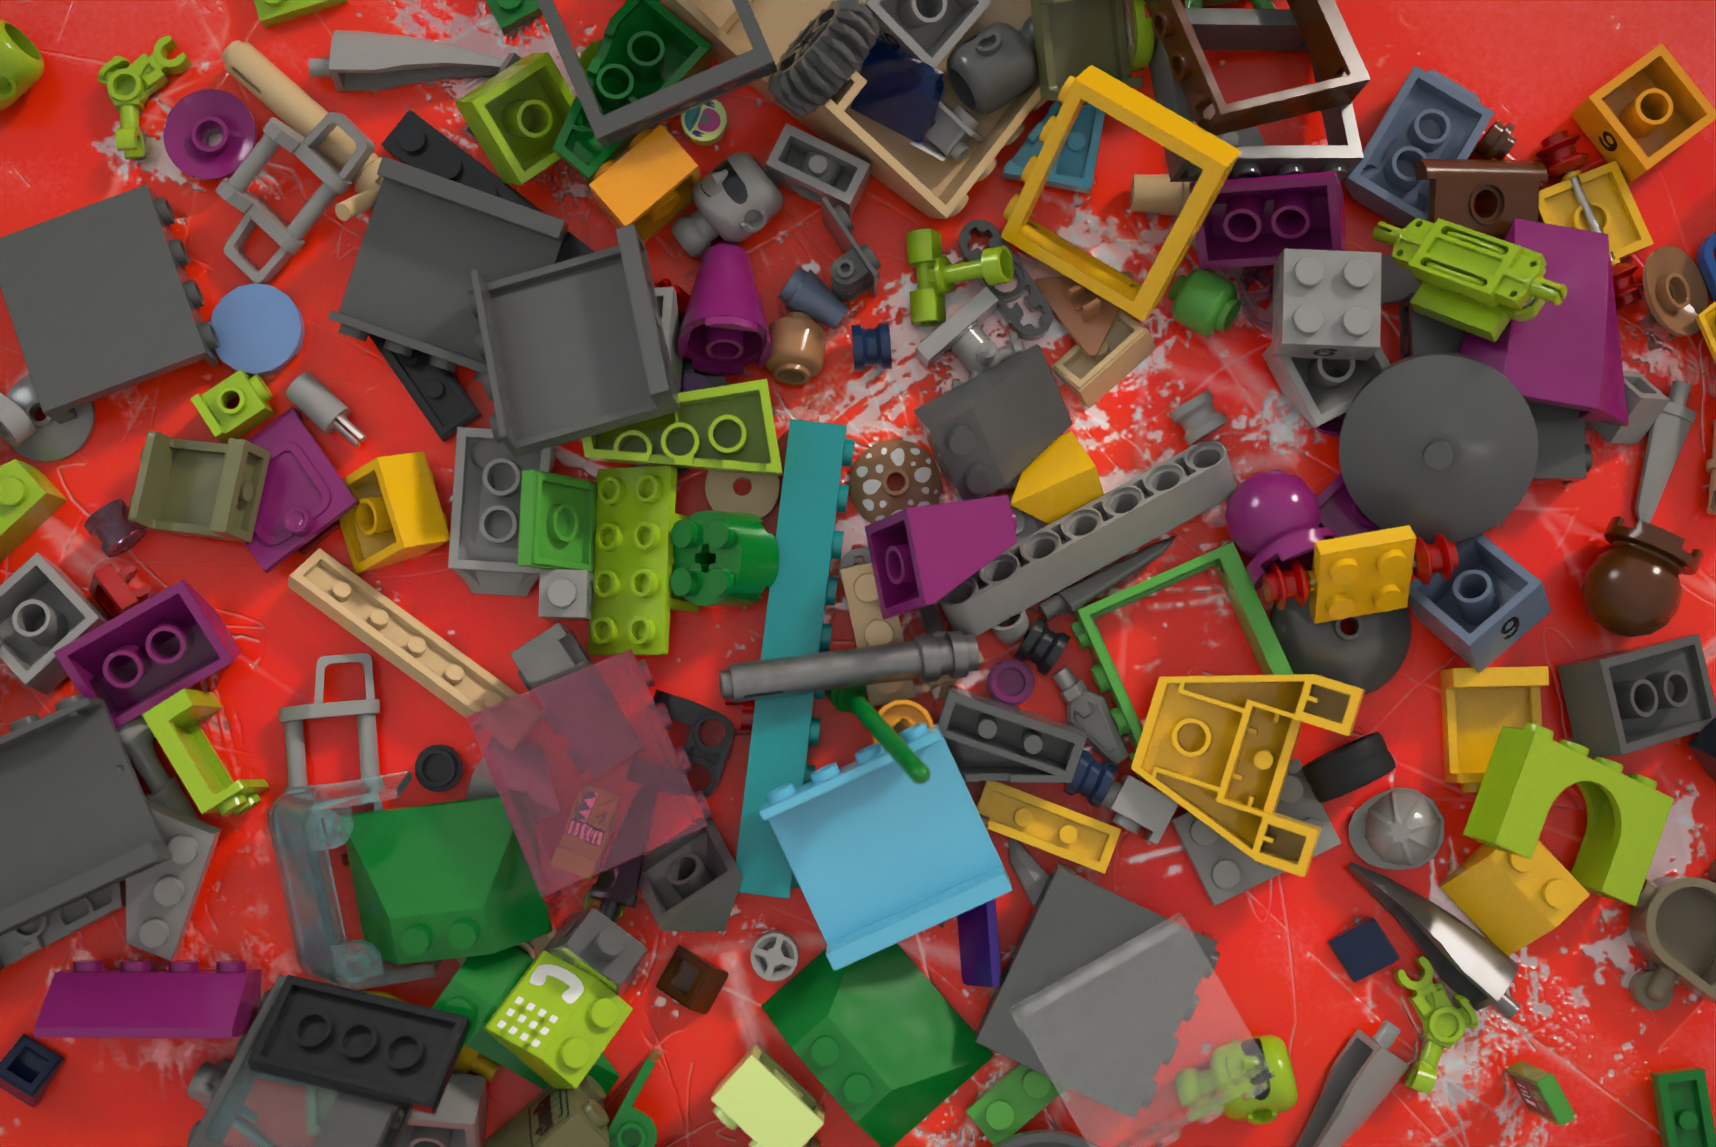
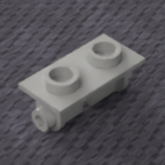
M907 71L905 75L914 83L909 88L903 85L894 93L892 99L897 103L895 108L919 130L933 118L936 123L925 136L948 159L954 157L957 161L962 160L970 150L966 143L971 137L981 143L985 140L974 130L980 123L960 104L953 110L942 99L947 91L930 75L925 74L921 79Z

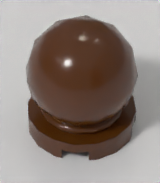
M1615 516L1611 518L1604 533L1605 540L1613 548L1598 555L1586 570L1582 586L1585 607L1594 621L1611 633L1627 637L1650 635L1666 626L1678 611L1683 593L1679 575L1696 574L1704 557L1703 552L1699 549H1693L1691 554L1681 549L1685 539L1663 528L1640 520L1637 521L1634 528L1622 526L1625 520L1621 516Z

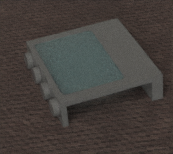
M279 974L272 989L267 990L262 996L257 1017L249 1032H245L240 1037L236 1046L234 1060L226 1075L221 1076L216 1082L212 1091V1101L203 1118L193 1125L187 1140V1147H396L413 1110L250 1069L247 1064L249 1056L287 976Z

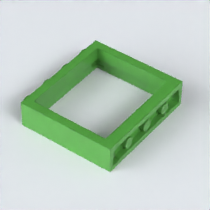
M1234 542L1078 609L1073 613L1076 622L1070 624L1074 638L1081 650L1089 649L1096 664L1090 667L1092 678L1100 693L1108 691L1115 707L1109 710L1116 722L1120 737L1127 734L1134 749V752L1128 754L1131 764L1133 763L1143 727L1094 619L1214 567L1263 675H1294ZM1136 773L1137 777H1138L1140 780L1144 779L1143 777H1141L1139 774Z

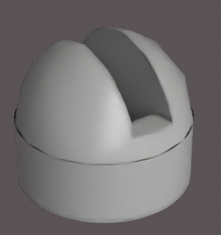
M1024 610L993 627L992 630L1001 642L1016 644L1017 640L1028 635L1030 625ZM1010 621L1012 625L1005 627L1004 625Z

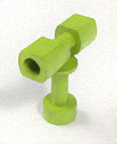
M929 228L906 233L908 265L916 268L917 290L909 292L911 324L921 328L942 325L946 321L945 294L951 293L954 290L956 282L984 278L988 285L994 286L1010 283L1013 279V259L1009 249L1004 245L984 249L981 259L952 264L946 256H942L940 232Z

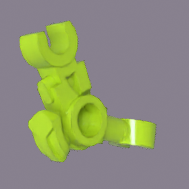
M170 35L163 36L157 40L153 53L150 56L144 53L132 64L129 63L127 58L114 56L111 61L107 62L99 70L97 81L101 85L107 86L108 96L113 101L114 107L120 112V128L116 130V147L118 151H124V158L126 160L145 158V144L139 128V111L144 110V105L147 103L149 95L170 82L166 77L167 75L184 73L192 64L184 53L179 54L174 59H167L168 54L178 47Z
M1416 956L1413 959L1420 969V975L1416 980H1410L1403 969L1397 968L1393 971L1397 984L1411 990L1413 995L1408 997V1000L1422 1022V1038L1426 1039L1419 1059L1413 1063L1407 1073L1404 1085L1420 1093L1430 1095L1436 1082V1068L1444 1048L1451 1049V1046L1464 1035L1465 1028H1477L1478 1019L1470 1000L1456 993L1453 995L1452 1000L1458 1008L1451 1004L1448 998L1449 995L1442 982L1439 981L1434 984L1432 981L1434 972L1430 961L1424 956Z

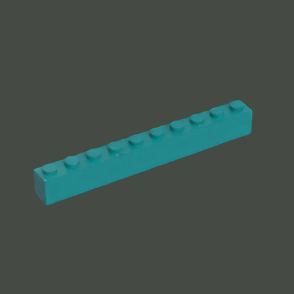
M790 419L776 531L779 567L776 579L772 587H769L761 660L830 651L832 624H824L826 605L835 606L838 578L829 577L831 559H841L844 532L835 531L837 512L846 513L849 485L841 484L843 466L852 467L855 439L846 438L847 425ZM825 691L756 699L736 854V864L744 876L738 893L789 899L792 888L801 889L769 820L763 821L759 811L762 804L768 801L766 794L775 788L791 782L794 788H798L812 781L810 774L815 771L816 765L807 764L809 746H818L821 718L813 717L815 698L824 699Z

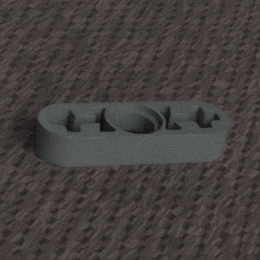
M973 220L967 223L959 235L958 250L965 262L981 259V249L976 248L971 251L968 248L971 244V234L976 233L980 238L986 235L990 238L987 248L1004 245L1009 249L1013 259L1014 273L1018 277V286L1014 290L1001 292L994 286L988 285L984 278L977 280L983 289L987 286L999 300L997 304L998 311L1012 331L1018 333L1019 338L1027 341L1040 339L1048 332L1052 323L1053 312L1050 304L1007 242L1000 237V232L992 223L986 220ZM1024 290H1027L1030 294L1025 296L1023 300L1027 309L1030 312L1039 310L1042 313L1038 321L1040 327L1036 329L1031 323L1025 326L1020 323L1024 313L1017 302L1012 308H1009L1006 304L1018 299Z

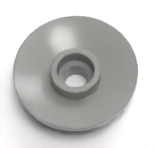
M30 374L19 380L8 392L6 397L15 402L27 414L36 428L35 434L19 446H12L24 457L38 462L61 461L77 453L90 438L95 424L93 401L75 407L78 418L59 424L49 416L42 421L36 420V412L41 406Z

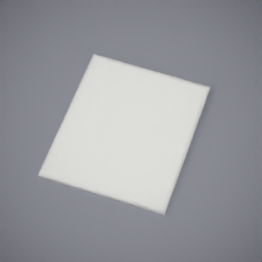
M921 138L910 143L941 161L947 159L939 148Z

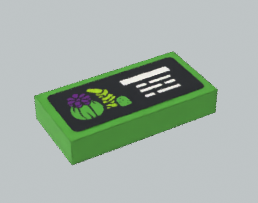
M1522 1061L1506 1068L1530 1112L1560 1127L1576 1119L1574 1117L1576 1114L1554 1074Z

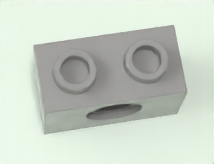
M787 123L765 164L767 176L774 180L777 185L821 206L822 198L826 196L833 208L841 205L850 219L870 181L871 163Z

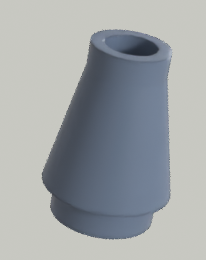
M799 266L778 295L779 299L787 303L785 308L794 312L808 314L812 319L826 324L833 330L849 308L811 269L807 273Z

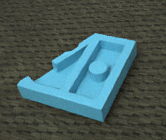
M1055 101L1046 116L1031 131L1025 143L1012 160L1007 162L1002 178L1022 181L1020 177L1026 164L1033 155L1038 156L1044 143L1038 140L1043 127L1052 115L1057 117L1059 113V101ZM1089 103L1082 106L1045 186L1090 193L1105 112Z

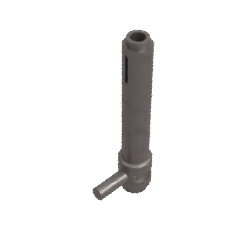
M936 602L919 609L926 634L916 635L914 641L728 664L727 669L719 670L720 692L722 699L731 698L732 702H741L918 678L920 682L925 683L939 681L942 675H949L952 679L968 676V672L978 671L979 669L978 644L973 633L963 634L961 630L945 632Z

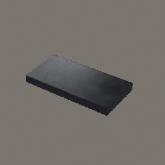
M288 975L249 1056L247 1064L253 1071L435 1115L472 1024L467 1016Z

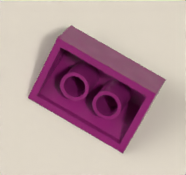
M1337 171L1226 180L1196 235L1200 269L1274 265L1284 249L1344 251L1346 226L1343 190ZM1191 182V183H1190V186H1189L1190 194H1191V192H1192V190H1193V188H1194L1196 182Z
M182 579L53 653L79 693H83L84 698L104 700L117 729L183 688L187 689L233 663L242 651L217 611Z

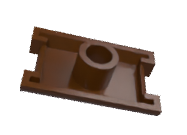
M1416 158V180H1430L1429 222L1435 224L1437 219L1440 218L1501 240L1505 239L1511 222L1515 218L1538 222L1540 181H1548L1547 169L1541 161ZM1474 200H1476V208H1475V209H1474Z

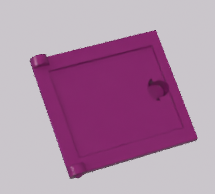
M293 406L247 440L271 452L252 542L245 543L262 570L266 573L270 572L359 504V501L302 422L303 418L300 411Z

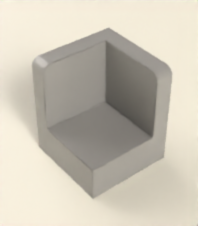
M1623 371L1629 425L1625 427L1590 420L1588 424L1609 443L1638 444L1670 399L1639 372Z

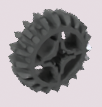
M857 0L833 1L826 9H822L819 15L814 20H811L807 27L799 33L798 37L789 44V48L780 57V61L776 65L778 72L769 76L768 90L776 97L775 100L783 108L801 117L815 112L833 94H837L838 90L849 81L852 74L860 68V64L869 56L870 49L876 44L880 27L879 22L872 16L873 12Z

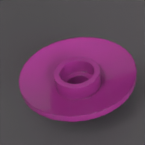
M204 89L193 92L176 103L167 116L163 139L169 158L182 172L196 179L212 181L224 179L234 174L255 147L257 128L251 111L239 98L226 91ZM213 134H222V140L218 145L209 146V139Z

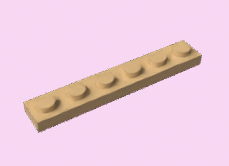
M321 548L289 575L287 587L511 752H514L540 723L543 717L540 709Z

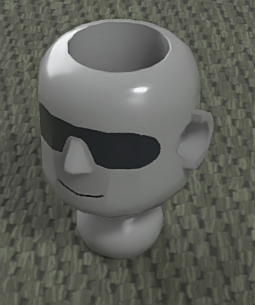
M744 151L735 152L693 187L691 197L698 209L689 216L678 218L672 225L671 232L691 257L703 256L704 251L710 247L711 242L719 235L727 242L740 243L749 238L753 233L761 230L781 210L784 196L774 180L767 176L766 170L750 153Z

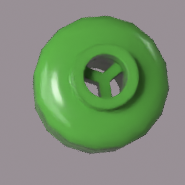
M1195 269L1188 276L1181 274L1173 283L1168 298L1173 301L1172 317L1178 323L1204 337L1212 336L1218 331L1225 333L1234 322L1241 307V301L1237 299V287L1231 281L1208 269Z

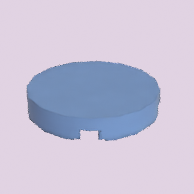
M259 283L238 286L224 295L213 310L210 321L220 342V347L214 350L221 361L236 371L241 369L250 376L257 374L262 377L276 374L287 367L285 365L293 357L296 358L302 349L306 331L303 315L293 300L276 287Z

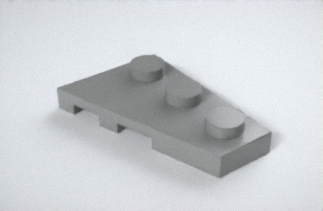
M147 800L172 858L126 879V943L172 961L179 953L222 829Z

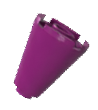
M719 242L704 251L678 334L679 357L683 360L685 355L692 360L691 368L699 372L716 376L744 374V366L756 362V369H758L771 356L772 339L749 255L742 247L732 242Z

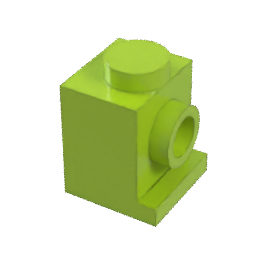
M241 369L202 395L197 394L190 398L213 435L227 444L229 438L239 439L276 414L268 403V400L273 398V395L259 375L256 374L251 377ZM239 395L240 402L238 406L228 409L227 402Z

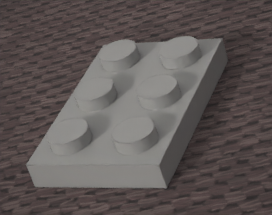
M1294 758L1291 760L1276 813L1322 827L1313 855L1315 857L1342 843L1322 803H1319L1315 798L1311 785L1303 773V765L1300 759ZM1189 811L1170 820L1213 906L1285 872L1256 862Z

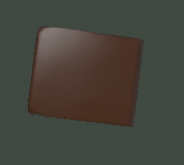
M678 945L656 988L687 1009L707 1014L729 974L710 961Z

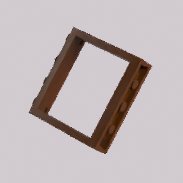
M1144 0L1152 18L1154 34L1158 39H1161L1169 58L1171 73L1181 85L1188 101V111L1192 120L1197 122L1199 127L1214 136L1350 104L1371 79L1335 0H1287L1323 81L1226 104L1181 0Z

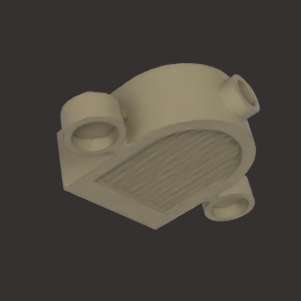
M1716 858L1709 867L1710 880L1682 875H1667L1652 881L1645 879L1637 905H1631L1629 930L1632 940L1639 952L1656 966L1654 971L1641 970L1637 972L1629 982L1630 997L1637 1005L1650 1010L1665 1008L1673 998V984L1676 981L1703 1001L1716 1004Z

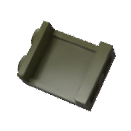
M1030 0L1041 100L1058 101L1059 92L1071 75L1076 78L1090 65L1095 66L1131 88L1144 86L1143 76H1131L1123 0Z
M149 431L145 446L140 455V468L135 490L130 499L128 520L131 523L159 533L251 543L271 452L245 439L229 438L228 444L175 439L160 432Z

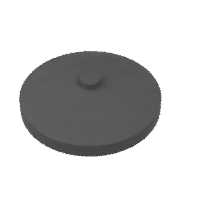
M1428 352L1409 356L1390 364L1376 373L1362 386L1349 405L1343 419L1339 437L1340 470L1346 488L1359 509L1382 529L1410 525L1415 536L1421 537L1427 544H1433L1434 536L1439 533L1445 536L1447 542L1452 541L1454 543L1467 540L1490 530L1503 521L1517 507L1532 482L1538 459V436L1535 421L1526 400L1514 383L1502 372L1482 360L1451 352Z

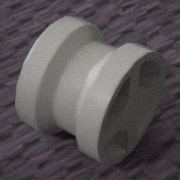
M1209 390L1197 395L1169 414L1172 421L1180 424L1184 429V440L1188 446L1204 439L1229 422L1224 413L1216 411L1213 406L1214 397Z
M773 930L764 933L757 939L751 949L750 960L752 967L758 976L765 980L779 981L786 979L797 966L799 959L797 943L791 935L784 931Z

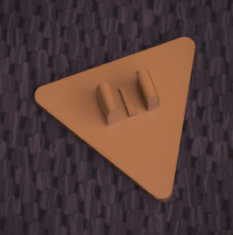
M1121 272L1134 280L1135 276L1132 272ZM1067 276L1037 278L1034 283L1050 304L1053 315L1088 358H1095L1120 308Z

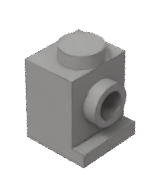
M1122 775L1119 782L1113 779L1109 791L1101 803L1106 809L1116 814L1112 822L1138 835L1141 828L1147 830L1143 839L1158 845L1179 805L1167 795L1130 775Z

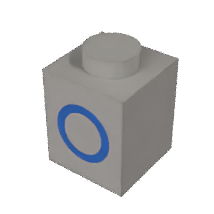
M540 569L538 617L546 621H592L594 574L588 570Z

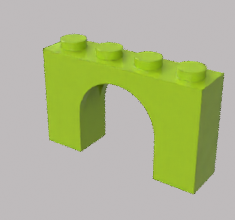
M1525 723L1523 729L1502 726L1463 835L1498 851L1531 859L1551 805L1564 789L1575 783L1581 790L1586 802L1587 827L1571 875L1587 891L1607 899L1636 906L1674 798L1655 790L1658 782L1635 773H1629L1628 776L1622 774L1624 766L1615 761L1595 756L1594 760L1587 757L1589 749L1567 740H1560V743L1552 740L1554 732L1532 723Z

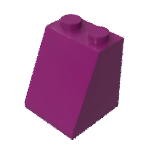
M1008 495L906 508L865 526L883 620L936 603L1017 542L1015 532L1017 521L1013 510L1010 508Z

